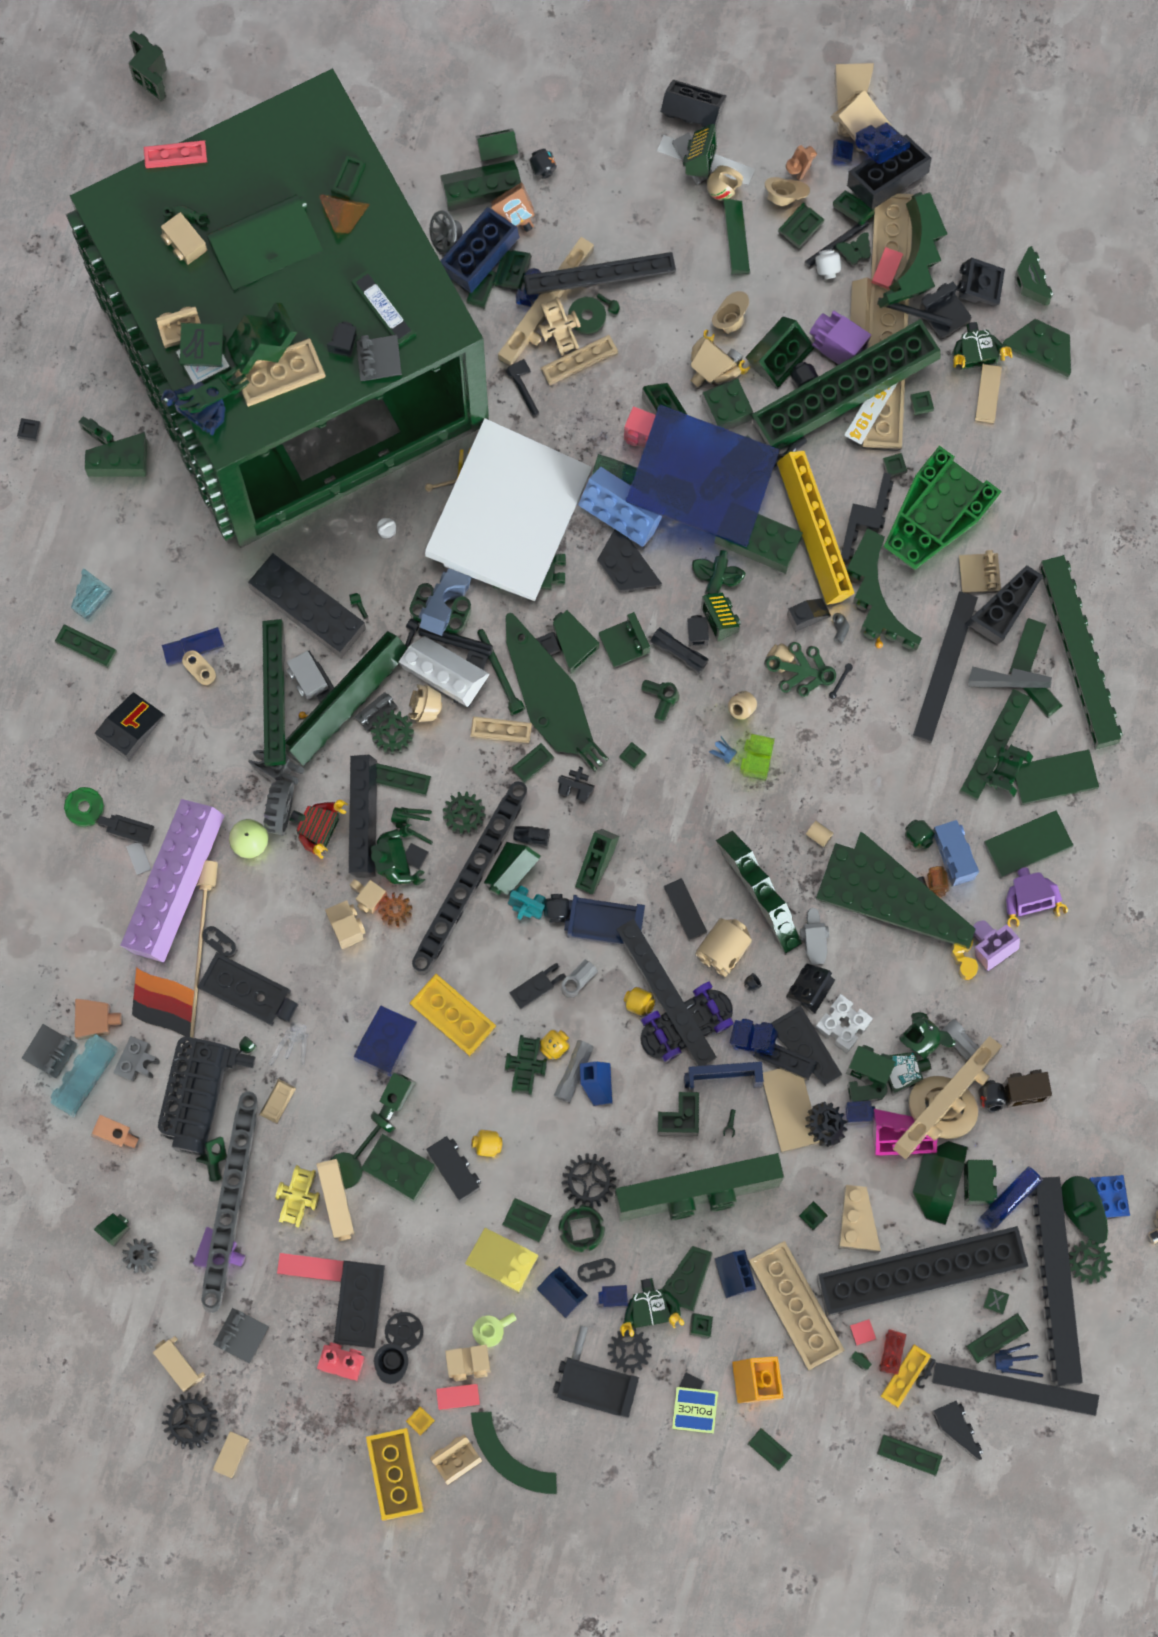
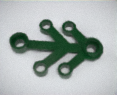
M791 642L788 645V650L795 655L800 665L783 662L774 655L768 656L764 662L765 668L772 672L782 669L798 673L789 680L779 682V690L785 693L789 692L793 686L808 676L816 678L806 685H798L796 689L797 694L803 697L807 696L811 690L819 685H831L836 679L835 669L825 665L819 655V649L815 646H809L806 649V654L808 657L813 658L818 669L811 668L801 651V645L797 642ZM796 644L797 650L793 651L792 647ZM812 649H815L814 655L810 654ZM770 660H774L773 666L769 665ZM828 672V677L824 679V673ZM787 683L788 687L785 690H783V684ZM805 687L806 691L802 694L801 688Z

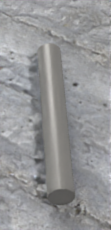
M580 1326L571 1359L580 1360L588 1330L587 1327Z

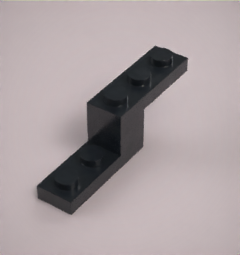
M884 472L876 508L854 503L852 505L841 553L845 565H847L848 559L852 560L855 549L851 548L852 541L856 542L859 530L866 532L868 528L878 533L879 528L883 529L886 517H882L883 510L887 511L890 499H886L887 492L891 493L894 481H890V473Z

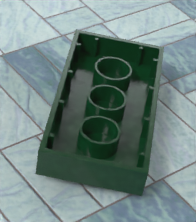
M779 1153L619 1187L615 1189L614 1198L620 1222L669 1211L670 1220L673 1221L694 1216V1211H696L695 1205L709 1203L711 1212L735 1207L734 1203L737 1202L736 1196L778 1188L784 1179Z

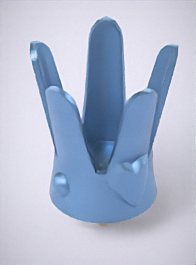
M721 736L723 742H715V746L724 754L716 750H711L709 753L722 758L728 764L732 760L738 762L734 758L738 752L732 749Z

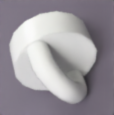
M390 518L381 519L377 524V532L383 538H391L396 533V524Z

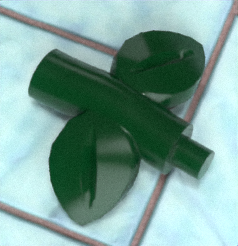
M720 550L719 556L715 557L714 563L707 559L692 561V569L699 580L708 582L705 594L719 593L723 584L729 587L736 586L745 577L746 573L737 566L727 567L729 560L726 558L728 552L725 550Z

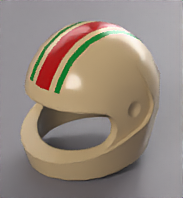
M718 166L707 179V191L716 200L729 199L735 194L734 190L742 185L743 176L733 168ZM724 174H729V175L733 176L734 178H736L737 180L731 179V178L725 176Z

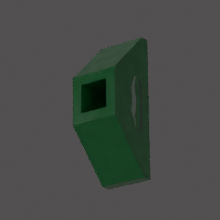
M1030 246L1017 268L1015 280L1022 295L1046 306L1049 305L1053 292L1051 287L1046 284V273L1044 269L1040 268L1039 255Z

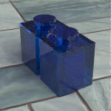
M749 1019L735 1020L729 1042L734 1049L773 1055L778 1032L772 1024L761 1022V1024L755 1025Z

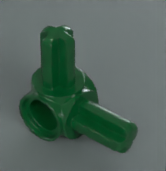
M644 680L641 686L642 691L657 695L660 703L654 718L658 721H665L670 707L674 706L680 697L676 686L671 682L658 684L649 680ZM669 690H673V691H674V693H673L672 696H670V697H666V696H665V694H666L667 691H669Z

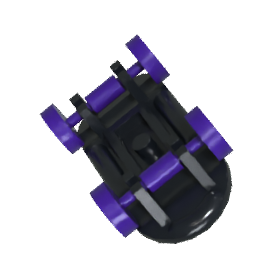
M710 981L694 989L692 992L695 996L684 1002L704 1037L713 1032L718 1034L734 1024L731 1019L733 1006L730 999L721 991L710 990L713 988ZM657 1010L640 1020L643 1026H645L641 1033V1045L649 1056L663 1059L664 1063L682 1054L681 1050L686 1048L666 1013L660 1015Z

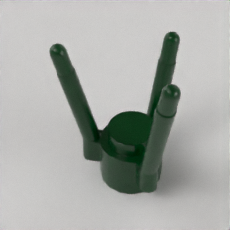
M395 807L391 822L396 823V828L400 829L405 826L404 824H408L410 818L430 821L429 817L410 813L431 814L432 811ZM407 828L408 833L414 832L413 835L429 844H433L432 840L428 839L427 837L419 834L418 832L410 828Z

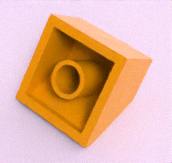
M778 1357L749 1358L732 1362L738 1403L783 1398Z

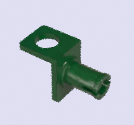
M218 1137L205 1143L207 1152L205 1156L196 1158V1162L207 1165L209 1181L211 1182L222 1179L219 1162L227 1159L223 1137ZM218 1143L220 1146L219 1153L212 1152L213 1145Z

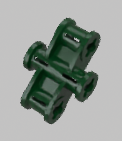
M520 1034L517 1056L507 1053L504 1071L509 1069L515 1070L511 1092L521 1091L532 1095L534 1074H541V1076L545 1077L547 1059H537L540 1037L536 1039L527 1038Z

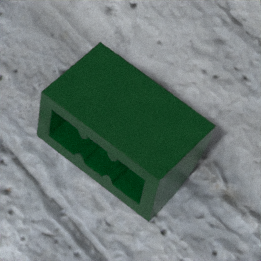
M512 128L475 136L481 161L519 154L515 132Z

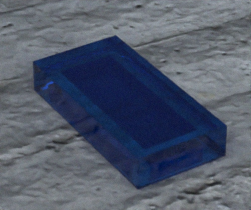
M218 627L181 639L185 653L193 650L201 655L225 647Z

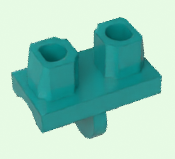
M521 885L516 891L512 890L508 905L513 907V911L519 913L517 919L521 920L523 916L528 918L533 916L541 919L546 897L536 894L534 899L527 897L529 890Z

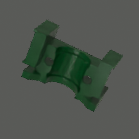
M1002 743L998 755V765L993 772H990V775L984 782L989 787L993 786L996 790L998 787L1004 789L1015 797L1017 790L1012 784L1023 761L1031 763L1033 755L1029 751L1015 747L1012 744L1008 747L1007 744Z

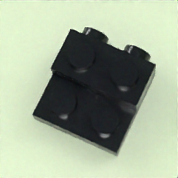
M972 257L963 262L959 270L960 274H962V280L957 284L959 298L974 303L981 301L993 306L999 305L1005 269Z

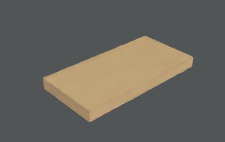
M309 338L288 346L278 362L257 360L248 375L245 374L246 378L243 380H248L250 383L241 391L247 406H251L326 377L311 339ZM239 369L235 373L236 378L242 375Z
M782 1069L763 1072V1086L780 1151L785 1152L818 1144L819 1141H813V1135H808L811 1131L810 1128L805 1127L809 1124L805 1117L810 1116L808 1110L812 1109L804 1079Z

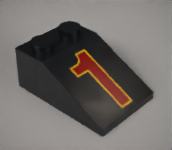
M133 692L103 721L94 734L99 741L127 761H130L165 714Z

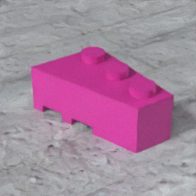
M874 1109L873 1143L875 1156L900 1155L893 1148L915 1122L912 1116ZM927 1135L911 1154L937 1153V1140L934 1141Z

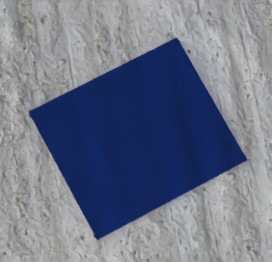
M659 405L628 496L626 497V503L747 547L780 449Z

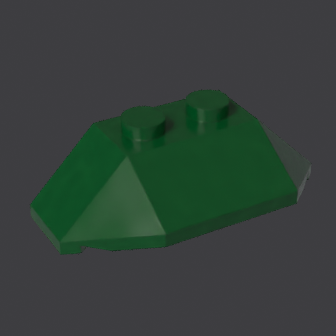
M947 1141L937 1146V1153L923 1154L912 1193L925 1219L946 1225L965 1165L968 1147Z

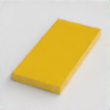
M437 974L427 982L409 1003L468 1056H471L496 1028V1025Z

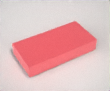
M885 247L872 283L889 289L902 260L903 253Z
M478 1384L436 1389L438 1410L480 1405Z

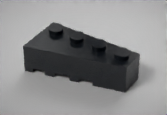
M1026 565L965 624L998 645L1007 636L1043 575Z

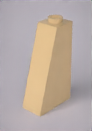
M874 63L836 64L834 71L836 111L856 91L865 90L868 93ZM837 122L838 136L851 137L842 124Z
M337 1159L317 1163L333 1237L335 1239L339 1238V1241L349 1240L355 1232L339 1162Z

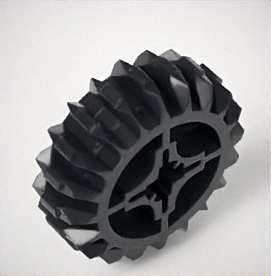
M588 1153L585 1154L586 1160H582L581 1155H578V1163L572 1159L570 1162L573 1167L568 1165L565 1167L570 1173L562 1174V1177L568 1179L562 1181V1185H568L563 1191L564 1193L571 1192L568 1200L576 1198L574 1205L582 1201V1205L589 1203V1206L593 1208V1202H596L597 1206L601 1207V1199L605 1203L608 1202L606 1194L610 1197L613 1196L609 1188L616 1189V1185L611 1184V1182L617 1181V1177H610L611 1174L615 1173V1170H607L611 1163L607 1162L603 1165L604 1157L596 1161L597 1154L593 1155V1160L589 1159ZM590 1165L586 1174H574L580 1167ZM596 1167L603 1171L606 1182L595 1176ZM592 1171V1181H595V1183H591L588 1191H586V1181L583 1180L584 1178L587 1179V1176H590ZM572 1180L583 1185V1196L576 1192ZM593 1188H604L599 1195L589 1197L590 1191Z
M188 1393L185 1400L184 1395L181 1394L179 1395L181 1402L174 1398L172 1402L175 1406H166L171 1412L170 1414L163 1413V1416L169 1417L168 1420L162 1421L163 1425H169L163 1431L164 1433L171 1432L167 1437L168 1440L176 1438L173 1443L175 1446L181 1441L182 1449L186 1448L187 1443H189L190 1450H193L194 1443H196L198 1448H201L200 1441L203 1440L205 1444H208L209 1441L206 1436L214 1438L215 1435L210 1430L218 1429L217 1426L212 1425V1422L219 1421V1418H212V1415L216 1414L217 1410H209L214 1405L212 1402L205 1405L207 1397H203L199 1401L200 1394L196 1393L194 1399H192V1393ZM188 1404H197L205 1412L193 1414ZM182 1407L183 1418L174 1424L175 1415ZM188 1415L191 1418H198L195 1419L192 1427L189 1424H184ZM207 1418L206 1428L199 1435L198 1424ZM188 1428L193 1438H183L176 1430Z

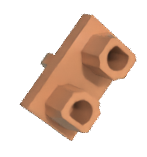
M802 145L798 146L792 158L786 162V170L790 174H796L798 180L803 179L806 171L811 167V162L816 157L817 152L812 146L804 148Z

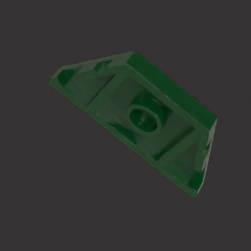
M1032 320L1002 343L1005 347H1010L1012 351L1068 378L1071 374L1070 335L1040 320Z

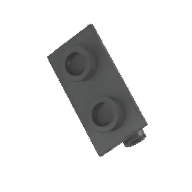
M384 692L358 713L355 718L368 732L373 727V722L378 723L377 716L382 718L384 711L388 715L391 710L398 706L394 703L393 698Z

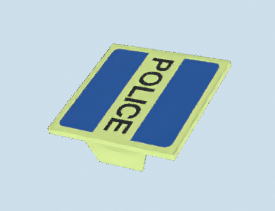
M677 1387L672 1429L714 1433L718 1391Z

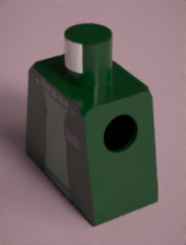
M393 1072L379 1101L384 1104L379 1115L390 1120L394 1110L401 1111L416 1082L400 1073ZM393 1094L397 1096L395 1103L391 1100Z

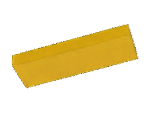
M913 1344L880 1397L898 1408L931 1355Z

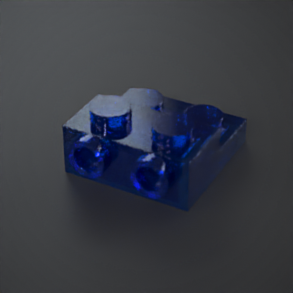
M887 122L877 128L870 125L856 133L855 143L857 147L867 153L869 158L875 160L878 164L910 148V141Z

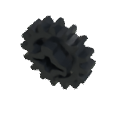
M822 1102L812 1106L813 1109L808 1110L810 1116L805 1117V1120L809 1122L805 1127L811 1130L808 1135H813V1141H819L820 1146L826 1144L829 1147L840 1143V1140L845 1138L843 1133L847 1131V1128L844 1127L847 1121L842 1119L845 1114H839V1107L833 1108V1103L827 1104Z
M635 1328L633 1329V1336H630L629 1330L625 1331L624 1337L620 1331H617L618 1338L611 1337L614 1344H608L612 1351L607 1354L608 1356H613L610 1363L616 1362L617 1370L623 1367V1373L630 1369L633 1374L636 1367L641 1371L642 1363L648 1365L646 1357L651 1358L652 1356L650 1353H647V1350L652 1349V1346L646 1345L649 1338L643 1339L644 1333L636 1334ZM625 1337H634L630 1342L621 1340ZM640 1342L643 1345L644 1349L643 1355H641V1353L638 1352V1345L640 1344ZM634 1343H636L633 1349L635 1354H629L624 1359L626 1353V1349L624 1348H629L633 1346ZM616 1346L621 1349L622 1355L619 1359L616 1355ZM634 1359L638 1361L632 1365L625 1364L627 1360Z

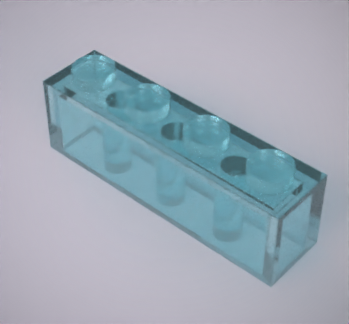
M97 1034L87 1040L84 1046L86 1049L82 1055L78 1054L73 1062L74 1067L72 1070L67 1071L63 1076V1084L59 1089L56 1088L50 1097L52 1105L73 1118L118 1051L116 1046Z

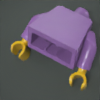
M1026 867L1018 870L1019 877L1013 880V886L1009 888L1006 897L1007 914L1010 917L1007 920L1009 927L1011 919L1016 920V926H1019V919L1016 918L1015 914L1022 916L1053 907V912L1056 916H1060L1059 907L1063 909L1064 914L1067 913L1068 908L1061 903L1062 897L1057 884L1048 878H1044L1040 872L1030 874L1029 869Z

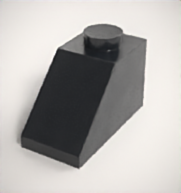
M822 598L806 600L788 608L787 617L795 632L831 616Z

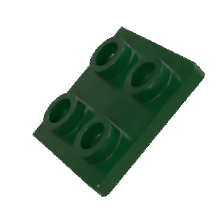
M635 612L628 614L626 621L599 632V637L614 668L650 653V645Z

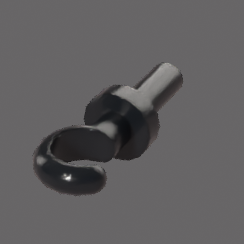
M931 1358L926 1370H922L924 1372L923 1376L918 1377L916 1385L919 1388L925 1387V1385L920 1386V1381L927 1379L928 1375H932L930 1371L936 1361L935 1359Z

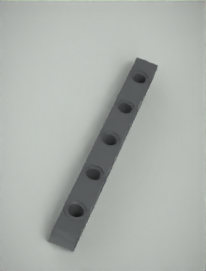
M250 1091L240 1095L235 1113L205 1270L201 1301L204 1310L209 1313L218 1311L221 1306L253 1142L258 1101L256 1095ZM250 1099L254 1101V1104L247 1107L243 1105L245 1100ZM243 1138L247 1142L245 1145L239 1146L236 1144V1141ZM233 1177L239 1179V1183L236 1185H231L228 1181ZM224 1217L232 1219L228 1225L222 1224L221 1220ZM222 1257L224 1262L221 1265H216L213 1263L214 1259ZM210 1297L217 1299V1302L212 1306L205 1303Z

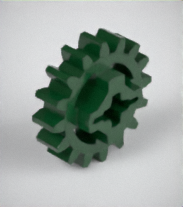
M391 710L390 715H387L384 711L382 718L377 716L378 723H372V726L376 729L371 730V734L376 735L372 738V741H378L377 748L383 746V752L391 749L392 754H394L395 749L402 752V746L408 748L407 741L412 742L413 740L409 735L414 734V730L409 729L413 724L412 722H407L408 716L406 715L402 718L401 711L395 715L393 710ZM389 720V722L385 726H381L384 722ZM396 720L401 722L404 725V727L399 726L396 723ZM392 728L395 729L394 735H390ZM400 737H404L400 742L396 743ZM381 738H386L389 743L384 742Z
M467 791L465 796H462L460 792H458L457 798L451 795V802H445L448 808H443V813L447 814L443 816V820L448 821L446 824L447 828L453 826L452 832L455 833L459 830L460 835H463L464 831L471 835V829L477 832V825L483 826L481 819L486 818V814L481 813L485 811V806H480L482 800L476 801V794L469 797ZM465 801L470 802L473 805L470 806L467 803H465ZM458 803L456 810H452L454 805ZM462 810L466 811V817H463V815L461 814ZM477 815L475 821L470 823L471 819ZM455 821H459L463 823V825H459L455 823Z
M1088 1239L1086 1244L1080 1241V1247L1074 1245L1072 1248L1075 1252H1069V1256L1072 1257L1069 1260L1072 1265L1070 1271L1075 1272L1073 1278L1075 1279L1079 1276L1080 1283L1087 1280L1088 1285L1092 1284L1093 1279L1096 1283H1099V1277L1105 1279L1107 1276L1104 1272L1111 1271L1107 1267V1265L1113 1263L1112 1260L1107 1259L1111 1253L1104 1252L1106 1249L1105 1245L1100 1248L1099 1243L1095 1242L1092 1244L1091 1239ZM1090 1249L1096 1250L1099 1254L1092 1253ZM1081 1252L1080 1262L1076 1263L1077 1255ZM1088 1259H1089V1260H1091V1259H1093V1260H1094V1259H1097V1260L1094 1261V1263H1092L1091 1265H1090V1264H1088V1265H1086V1264H1085V1265H1082V1264L1085 1263V1261H1087ZM1103 1261L1102 1269L1099 1272V1262ZM1080 1270L1087 1271L1089 1275L1083 1274Z

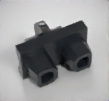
M579 767L578 771L570 769L569 775L576 777L575 779L561 775L557 781L559 782V794L569 796L571 787L578 789L576 799L584 802L587 801L590 793L594 791L595 785L580 781V779L588 781L589 775L582 773L583 767Z

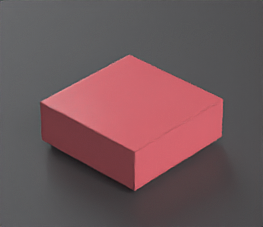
M870 1319L850 1325L856 1346L876 1339Z

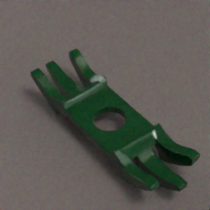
M235 366L228 373L220 375L219 378L197 389L193 388L188 393L177 395L179 400L189 401L180 405L179 409L188 410L190 413L201 412L205 407L231 394H237L250 382L248 380L243 381L246 378L245 374L228 381L238 371V367ZM214 388L219 394L212 397L207 394V389Z

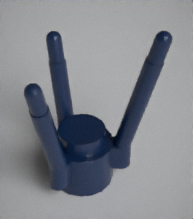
M1030 1343L999 1350V1353H995L996 1370H1001L1002 1373L1043 1377L1042 1373L1009 1368L1013 1366V1361L1038 1358V1355L1012 1357V1354H1009L1030 1347Z

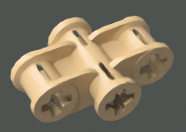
M558 296L555 297V300L546 304L540 303L548 322L546 325H538L544 341H548V338L553 336L561 356L564 355V352L571 349H579L571 330L574 327H581L575 311L566 316Z

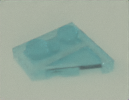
M83 568L80 585H77L76 596L73 599L71 608L88 621L113 591Z

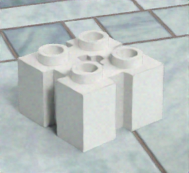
M840 994L830 1007L829 1011L832 1014L828 1015L826 1013L816 1025L815 1030L826 1039L831 1035L836 1039L834 1045L847 1054L859 1038L855 1034L858 1032L862 1035L873 1018L861 1009L858 1012L852 1009L853 1003ZM840 1020H842V1021H843V1020L847 1021V1022H848L847 1025H848L849 1027H846V1026H845L844 1028L841 1027V1026H840V1024H841V1021H840Z

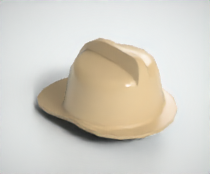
M771 177L765 182L768 200L780 206H786L794 202L795 199L805 198L810 193V187L801 181Z
M742 291L733 292L728 295L713 315V325L718 329H723L727 334L741 328L744 323V313L749 306L748 295Z

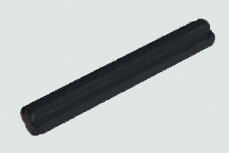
M420 627L418 630V634L422 637L426 636L429 639L488 656L493 652V645L446 631L441 636Z

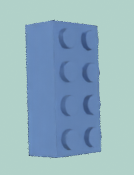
M602 467L589 478L578 506L642 547L654 535L666 509Z

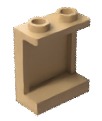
M865 90L856 91L830 116L835 123L840 122L858 145L856 147L858 152L871 150L875 146L874 142L884 137L888 132L887 129L891 126Z

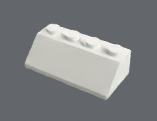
M426 636L411 644L399 660L404 670L466 707L469 706L489 676V673Z

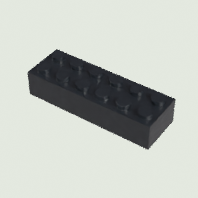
M274 553L269 556L248 581L250 590L341 659L366 630L364 621Z

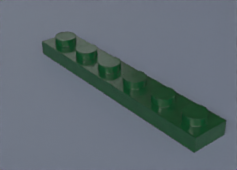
M1015 689L1012 690L960 790L961 793L976 801L978 800L986 785L985 779L990 775V772H993L999 760L998 755L1002 743H1008L1031 697Z

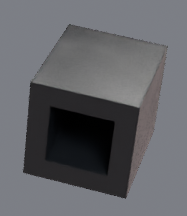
M694 615L691 618H687L689 646L708 645L707 617Z

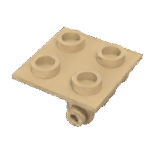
M987 550L985 554L959 555L962 592H990L1001 589L998 553H993V550Z

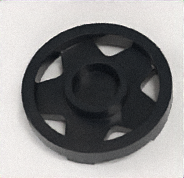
M397 1313L386 1323L385 1338L389 1344L392 1343L388 1334L394 1336L393 1344H398L402 1347L404 1343H407L410 1347L404 1348L405 1351L412 1350L419 1345L423 1338L422 1323L412 1313ZM407 1316L412 1317L416 1321L409 1322ZM398 1317L397 1324H390L395 1318ZM420 1330V1335L417 1339L415 1333Z

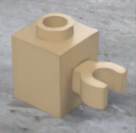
M356 879L350 884V888L359 893L356 898L357 907L365 913L369 911L373 914L387 896V892L371 880L366 886H363Z

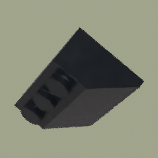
M673 79L665 91L660 112L665 113V116L670 118H681L687 123L695 122L701 124L702 127L710 124L717 125L727 95Z

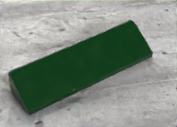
M724 199L723 209L731 275L750 273L742 201Z

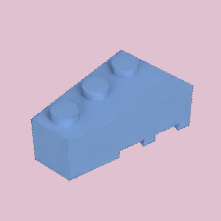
M955 820L934 827V838L951 886L975 880L979 869L972 856L970 845L964 837L963 826L959 825L958 821Z

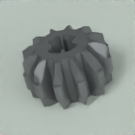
M135 1238L133 1241L134 1246L129 1242L126 1244L130 1250H123L122 1253L128 1255V1257H124L122 1260L123 1262H129L126 1266L127 1269H131L134 1266V1273H138L140 1267L141 1271L146 1273L145 1266L147 1265L152 1269L153 1265L149 1262L157 1261L156 1257L151 1256L156 1254L157 1250L151 1249L153 1247L152 1242L146 1245L145 1238H142L140 1244L138 1239ZM138 1251L140 1253L144 1251L145 1253L142 1254L144 1256L142 1260L139 1258L137 1260L135 1259L137 1257L136 1253Z

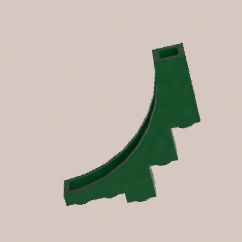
M867 528L847 568L849 579L855 582H862L853 603L861 610H869L860 632L869 639H879L882 633L888 640H897L905 648L917 650L922 638L908 630L897 620L888 608L881 593L878 581V559L885 536Z
M733 830L717 839L716 842L722 855L733 867L755 899L784 953L786 954L801 945L802 941L791 919L793 917L786 902L776 893L769 876L759 867L752 850Z

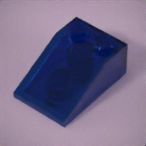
M380 1005L353 1056L355 1061L391 1077L417 1022Z

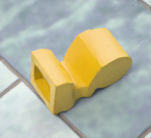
M953 944L951 956L954 958L955 964L960 965L958 970L960 977L964 980L973 979L978 971L976 959L964 956L963 953L969 952L970 949Z

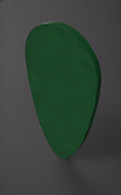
M1083 1176L1069 1178L1061 1187L1064 1211L1085 1236L1099 1244H1104L1108 1237V1223L1096 1186L1090 1179Z

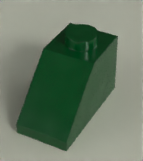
M112 1213L93 1230L115 1247L131 1228L127 1225L129 1221L121 1214L116 1216Z

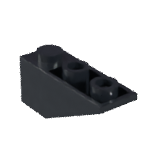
M954 1401L931 1411L939 1430L976 1461L982 1459V1448L978 1442L975 1443L972 1437L975 1433L971 1424L966 1423L964 1419L966 1413L961 1403L958 1404L957 1401Z

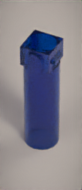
M1028 1166L988 1206L989 1208L980 1218L992 1230L996 1229L1043 1181L1042 1177L1033 1168Z

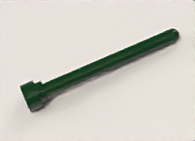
M479 629L477 634L480 641L491 644L485 631ZM493 650L488 658L509 700L508 710L511 715H516L525 709L524 704L519 698L515 697Z

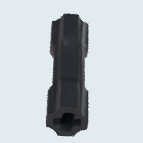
M661 627L656 630L650 640L652 644L677 657L698 674L703 671L709 661L707 657L679 642Z

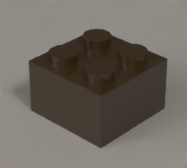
M1042 1069L1032 1070L1030 1074L1023 1076L1022 1073L1010 1074V1077L1003 1083L1007 1097V1108L1047 1102L1052 1097L1048 1072H1042Z

